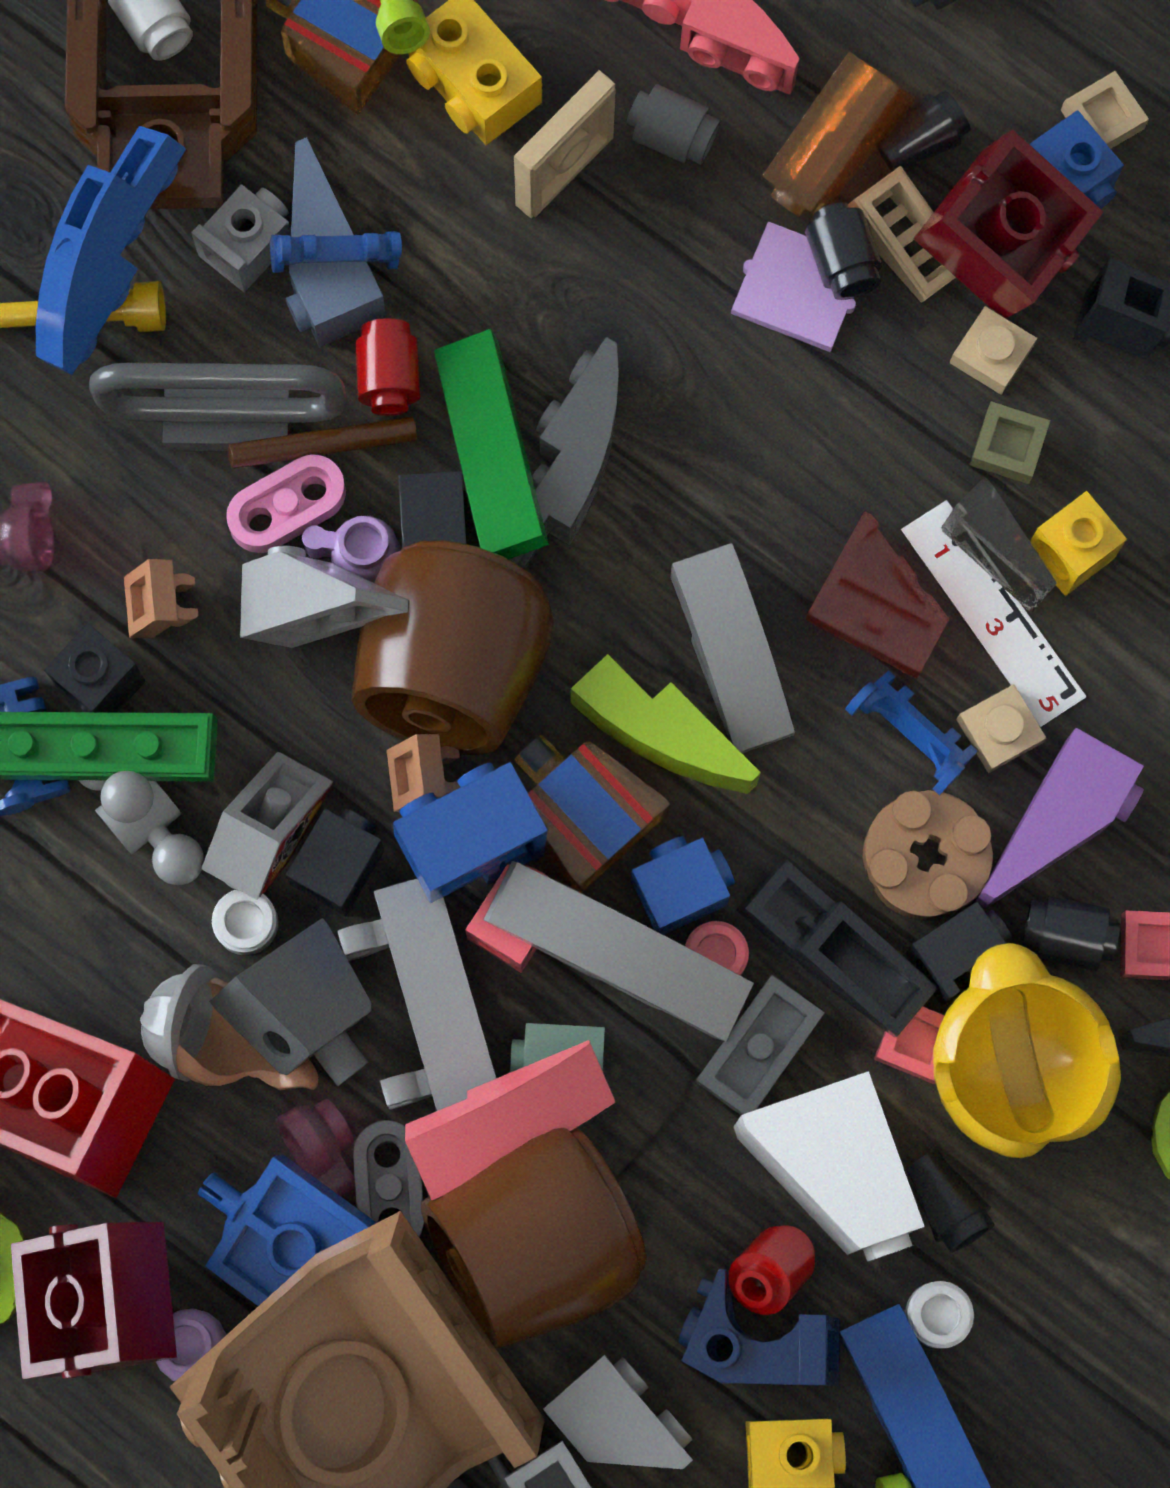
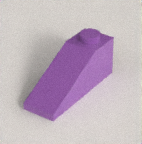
M1075 728L1064 742L993 868L986 885L976 898L975 903L978 902L980 906L986 909L1102 833L1114 821L1115 817L1126 822L1144 791L1143 788L1134 784L1144 766L1080 729Z

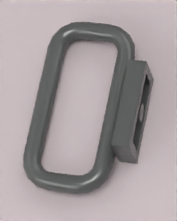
M115 363L103 366L93 372L89 381L91 395L96 405L104 413L129 421L163 422L162 443L166 451H228V444L290 435V423H313L331 420L341 415L347 405L345 386L340 377L328 369L313 365ZM118 389H164V397L132 396L120 393ZM291 390L311 391L319 393L321 396L291 398Z

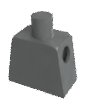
M323 918L237 975L209 1001L214 1009L281 1074H290L315 1056L338 1087L369 1063L346 1032L372 1011V1003L329 925Z

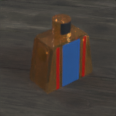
M380 0L266 1V6L287 19L281 33L285 53L290 60L350 111L359 115L401 55L387 51L380 39L376 28V17L381 6Z
M540 735L529 743L515 759V762L537 784L528 795L548 830L545 848L571 888L581 894L668 816L670 803L661 794L589 741L585 742L565 759L543 735Z

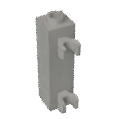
M418 879L374 891L381 916L380 920L349 926L337 932L348 961L366 957L380 950L390 948L424 1069L380 1081L387 1107H389V1110L433 1096L436 1110L439 1111L467 1099L468 1090L496 1079L444 898L442 897L430 904Z

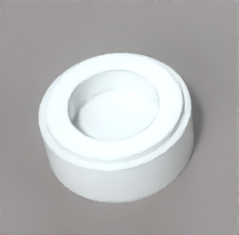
M233 890L224 895L216 904L212 915V927L215 936L227 950L239 955H253L266 949L274 940L278 930V915L273 904L264 894L256 900L242 891Z
M935 1281L920 1286L910 1296L905 1309V1316L918 1341L927 1347L936 1349L949 1348L963 1341L969 1334L974 1320L973 1306L967 1294L960 1287L945 1281Z

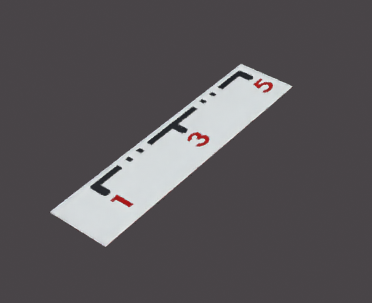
M947 500L901 529L1009 684L1015 685L1040 727L1086 698L1077 682Z

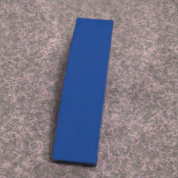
M900 1304L840 1331L841 1341L871 1398L872 1408L902 1465L903 1474L909 1479L912 1488H991L964 1430Z

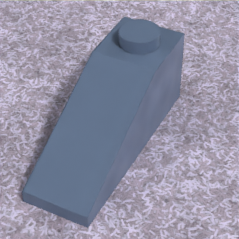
M307 137L295 142L291 237H300L301 235H353ZM367 262L299 263L289 265V274L294 294L285 298L299 331L303 332L311 329L319 347L360 330L361 326L366 322L386 318L383 295Z

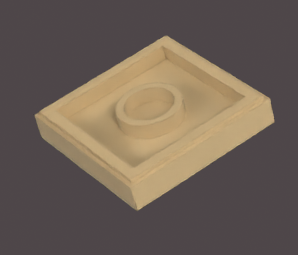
M600 70L514 155L515 204L530 218L536 217L613 139L615 83Z

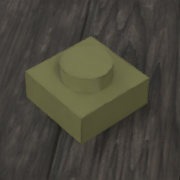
M991 401L970 466L1029 484L1033 477L1051 420Z

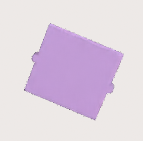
M768 222L753 259L744 262L743 272L746 276L731 309V314L831 352L846 313L851 314L854 311L856 302L854 299L836 300L832 290L823 286L805 235Z

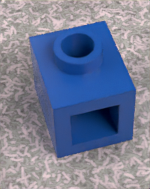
M1079 110L1029 144L1100 209L1106 206L1116 195L1117 191L1114 189V186L1124 164Z
M684 836L669 840L649 852L652 861L632 869L630 881L653 929L662 935L726 907L730 899L727 887L735 884L730 867L722 852L718 849L710 853L703 837L687 844Z

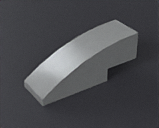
M730 543L672 563L670 578L692 633V645L729 741L741 753H745L793 736L795 731L774 660L733 544Z

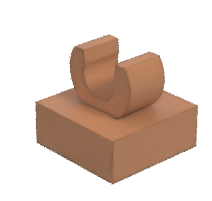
M148 559L124 577L129 638H154L170 626H184L198 617V609H186L177 605L175 593L186 592L195 585V578L185 573L174 575L172 560Z
M416 734L387 749L394 812H399L403 806L422 795L434 793L436 798L439 799L460 788L458 782H447L444 779L443 764H448L460 758L459 750L450 746L441 747L439 734Z

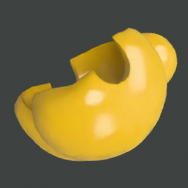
M1007 943L996 945L987 949L977 958L971 971L969 988L961 993L948 1008L939 1027L933 1048L934 1080L941 1102L956 1126L978 1145L1006 1157L1024 1158L1033 1156L1049 1142L1075 1140L1093 1132L1106 1120L1115 1103L1121 1082L1120 1061L1115 1038L1109 1021L1100 1006L1077 985L1051 975L1037 954L1019 944Z

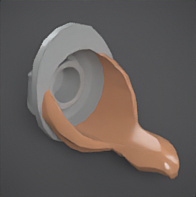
M192 964L183 974L172 976L163 981L144 1003V1012L140 1017L143 1045L153 1060L169 1069L171 1077L185 1082L191 1079L205 1086H221L236 1082L246 1076L259 1078L278 1090L293 1088L314 1090L318 1086L317 1070L310 1060L288 1075L279 1073L214 1009L209 1001L228 983L221 980L218 973L209 966Z

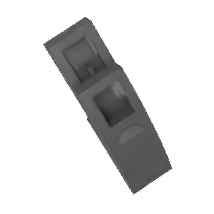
M608 337L604 339L596 353L590 350H586L569 378V382L574 385L562 404L556 400L550 403L536 428V432L541 435L540 457L552 464L549 467L542 463L532 475L546 535L550 533L568 545H571L588 515L599 490L610 456L616 423L619 369L617 343ZM538 549L509 560L526 569Z

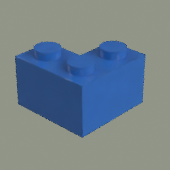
M511 762L497 769L494 768L492 763L483 764L460 777L457 781L460 788L439 799L436 798L434 793L422 795L399 810L402 818L393 822L394 836L430 904L482 876L487 885L497 881L507 864L510 865L512 861L526 866L544 856L548 830Z

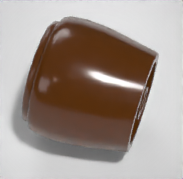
M447 540L419 541L407 545L401 551L391 554L384 561L374 583L408 599V612L384 616L360 627L352 702L357 713L368 722L398 739L406 740L416 734H439L441 747H454L459 750L461 755H482L494 752L503 742L528 696L549 648L554 620L548 597L545 595L542 585L526 569L496 553L473 545Z
M578 1127L571 1131L566 1128H557L535 1137L444 1196L435 1200H431L429 1196L421 1202V1214L426 1230L450 1283L495 1348L504 1347L581 1322L612 1307L634 1290L638 1284L640 1272L645 1268L647 1255L644 1241L629 1203L605 1159L592 1141Z

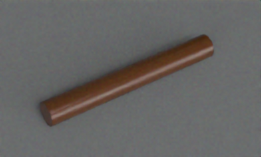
M410 416L228 444V455L231 468L235 469L294 460L306 455H327L416 441L417 432L414 418Z

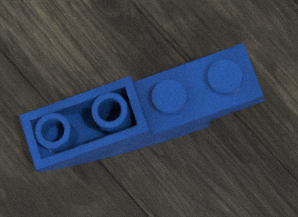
M139 126L111 172L87 165L58 223L46 259L39 291L36 317V357L70 375H73L78 365L84 363L91 356L97 344V335L111 312L117 310L124 303L129 294L130 282L138 268L120 255L124 248L131 244L141 233L145 223L144 216L157 195L168 188L173 182L178 170L177 163L186 150L184 146L168 134Z

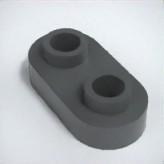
M389 1120L375 1122L361 1132L354 1146L353 1157L357 1209L376 1223L380 1222V1218L385 1211L397 1209L403 1213L418 1237L421 1238L425 1226L421 1214V1202L424 1201L423 1183L405 1142V1126ZM384 1144H394L400 1150L399 1161L393 1167H381L376 1162L378 1148Z

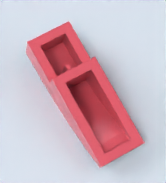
M590 1040L472 1088L467 1091V1099L406 1124L405 1142L431 1200H435L470 1180L491 1164L531 1139L557 1128H566L569 1131L575 1129L614 1104L615 1098Z

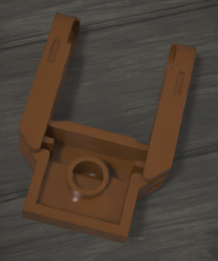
M67 0L65 110L69 116L70 125L73 127L74 136L97 156V168L111 172L139 126L168 134L186 148L177 163L178 170L173 182L168 188L157 195L149 209L220 208L224 204V162H227L257 134L258 0H221L220 87L211 88L204 84L118 85L109 90H106L107 0Z

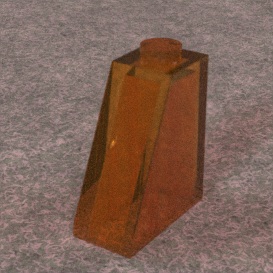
M849 51L762 175L776 186L770 196L799 217L805 208L815 213L821 208L830 205L877 148L876 143L889 134L911 107L916 97L868 62Z

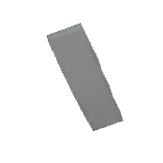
M514 861L511 862L483 919L590 977L600 979L650 1007L662 1010L711 1037L725 1042L754 984L655 930Z

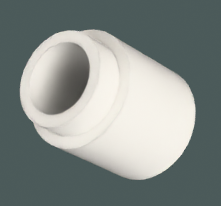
M108 0L109 5L141 52L149 53L154 60L160 61L173 57L181 52L193 37V31L189 27L190 16L179 0Z

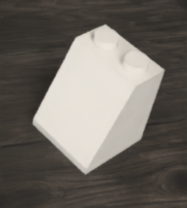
M869 1071L743 1114L733 1126L738 1140L847 1255L863 1250L868 1262L913 1246L909 1233L925 1227Z

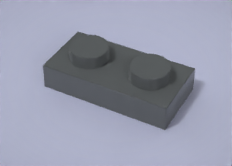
M771 975L734 1026L727 1041L722 1043L695 1083L739 1115L755 1111L825 1012Z

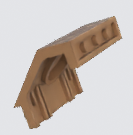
M401 1211L315 1254L170 1386L181 1402L177 1415L180 1418L186 1437L194 1446L201 1447L218 1470L224 1488H447L467 1470L499 1454L504 1453L514 1468L537 1458L545 1420Z

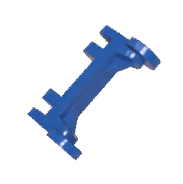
M385 232V234L379 235L378 233H365L363 235L342 236L301 235L300 237L271 235L270 259L273 273H283L284 265L299 263L378 261L379 263H385L387 269H398L399 258H401L402 254L400 232Z
M888 670L874 684L870 681L851 700L845 710L851 716L855 715L859 710L864 714L874 711L878 712L934 762L936 766L934 777L939 782L934 786L933 790L940 796L963 772L966 764L976 755L978 750L970 745L962 751L956 745L962 736L954 728H951L946 734L941 732L909 703L915 694L905 685L897 692L891 686L896 676Z
M27 677L1 684L0 712H46L47 709L42 697L20 702L17 700L18 696L32 693L40 688L37 677ZM15 780L12 789L5 794L6 798L0 800V816L16 814L31 808L34 803L69 793L71 789L68 780L55 781L43 785L42 780Z

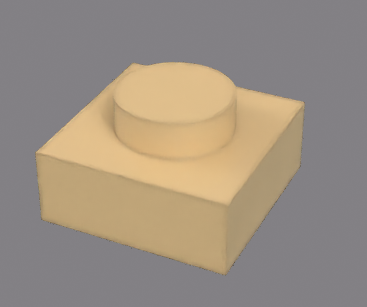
M1116 71L1067 98L1061 108V112L1066 118L1079 110L1110 149L1144 130L1149 120Z
M985 306L953 353L950 364L1002 395L1034 347L1037 337Z
M1014 684L960 713L956 719L971 745L978 750L977 755L988 773L1041 745L1046 740V736Z

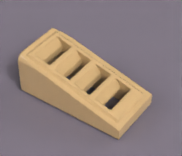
M901 166L848 204L849 208H860L863 210L878 254L921 303L956 278L943 265L924 278L918 267L933 256L922 248L912 257H909L904 249L906 245L914 240L913 238L934 212ZM890 197L897 207L881 217L875 207ZM904 216H907L913 225L895 237L889 227Z

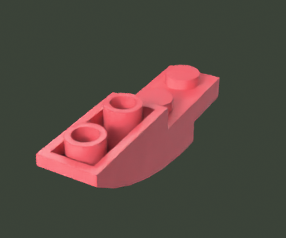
M605 0V1H608V2H617V1H619V0ZM620 0L642 9L646 16L664 25L676 23L681 25L680 50L688 52V55L695 62L709 68L721 66L741 74L749 84L764 91H774L777 89L786 94H791L795 85L800 58L781 30L753 0Z

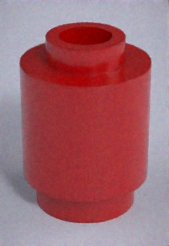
M385 318L366 322L361 326V337L355 342L358 401L363 405L370 406L372 413L376 415L394 416L403 414L409 410L408 405L420 399L417 338L411 335L410 324L400 319Z
M774 1226L762 1231L735 1259L729 1270V1285L739 1303L748 1310L763 1315L774 1314L782 1310L814 1272L815 1250L811 1240L803 1231L793 1226Z

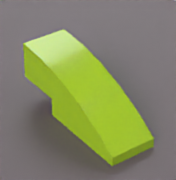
M607 654L571 688L570 703L601 731L635 754L673 773L710 786L748 794L757 786L761 772L672 682L652 699Z

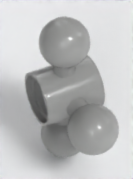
M134 771L117 772L106 781L78 780L83 786L91 790L101 791L102 805L95 811L131 855L147 842L154 848L152 864L160 879L171 885H185L198 877L204 863L202 848L192 837L184 834L172 835L166 828L182 813L156 781H148L144 776Z

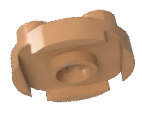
M931 790L903 793L878 813L864 840L862 858L869 880L875 887V893L894 912L916 920L928 921L938 919L963 909L980 894L990 876L993 863L990 827L984 819L976 814L972 807L953 795L943 792L939 796L935 791ZM927 839H930L939 844L938 852L945 856L944 865L933 864L928 872L917 868L919 857L911 853L910 849L913 843L923 845Z

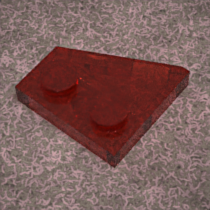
M864 511L809 610L806 620L917 679L949 618L933 596L925 593L919 586L917 575L903 556L898 557L878 530L879 523L874 516Z

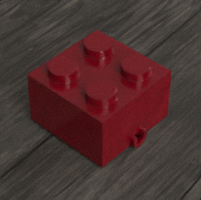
M1012 129L982 150L913 239L994 312L1004 318H1008L1033 304L1057 272H1065L1080 255L1075 250L1103 214V211Z
M164 1222L103 1223L78 1229V1224L49 1227L48 1236L11 1244L22 1379L49 1377L72 1379L79 1376H90L95 1372L177 1358Z

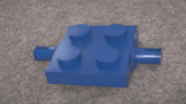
M283 1154L274 1156L256 1185L243 1194L219 1177L216 1172L211 1173L205 1179L203 1184L206 1186L200 1187L198 1191L199 1197H203L227 1215L222 1240L205 1267L257 1306L265 1301L315 1254L376 1224L374 1220Z

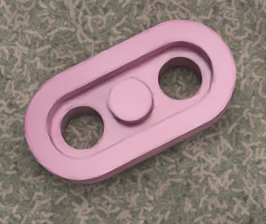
M306 455L246 487L233 497L227 509V524L232 537L238 545L248 551L265 553L268 552V549L282 546L303 534L307 527L318 525L331 518L340 510L346 496L342 472L329 458L321 455ZM312 484H320L326 488L324 496L318 500H309L303 494L305 489ZM257 515H267L272 519L271 525L264 531H254L249 527L250 521Z

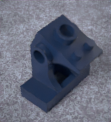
M719 1269L714 1281L702 1278L697 1293L707 1297L703 1309L695 1306L691 1309L679 1337V1344L687 1347L682 1358L683 1363L720 1383L840 1386V1318L828 1315L799 1314V1321L795 1327L781 1339L769 1342L756 1341L744 1332L736 1319L734 1295L729 1285V1271ZM728 1337L733 1344V1352L730 1358L725 1361L720 1354V1345Z

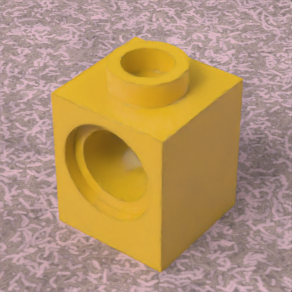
M1086 491L1039 526L1026 549L1060 591L1067 596L1113 561L1127 538L1088 491Z

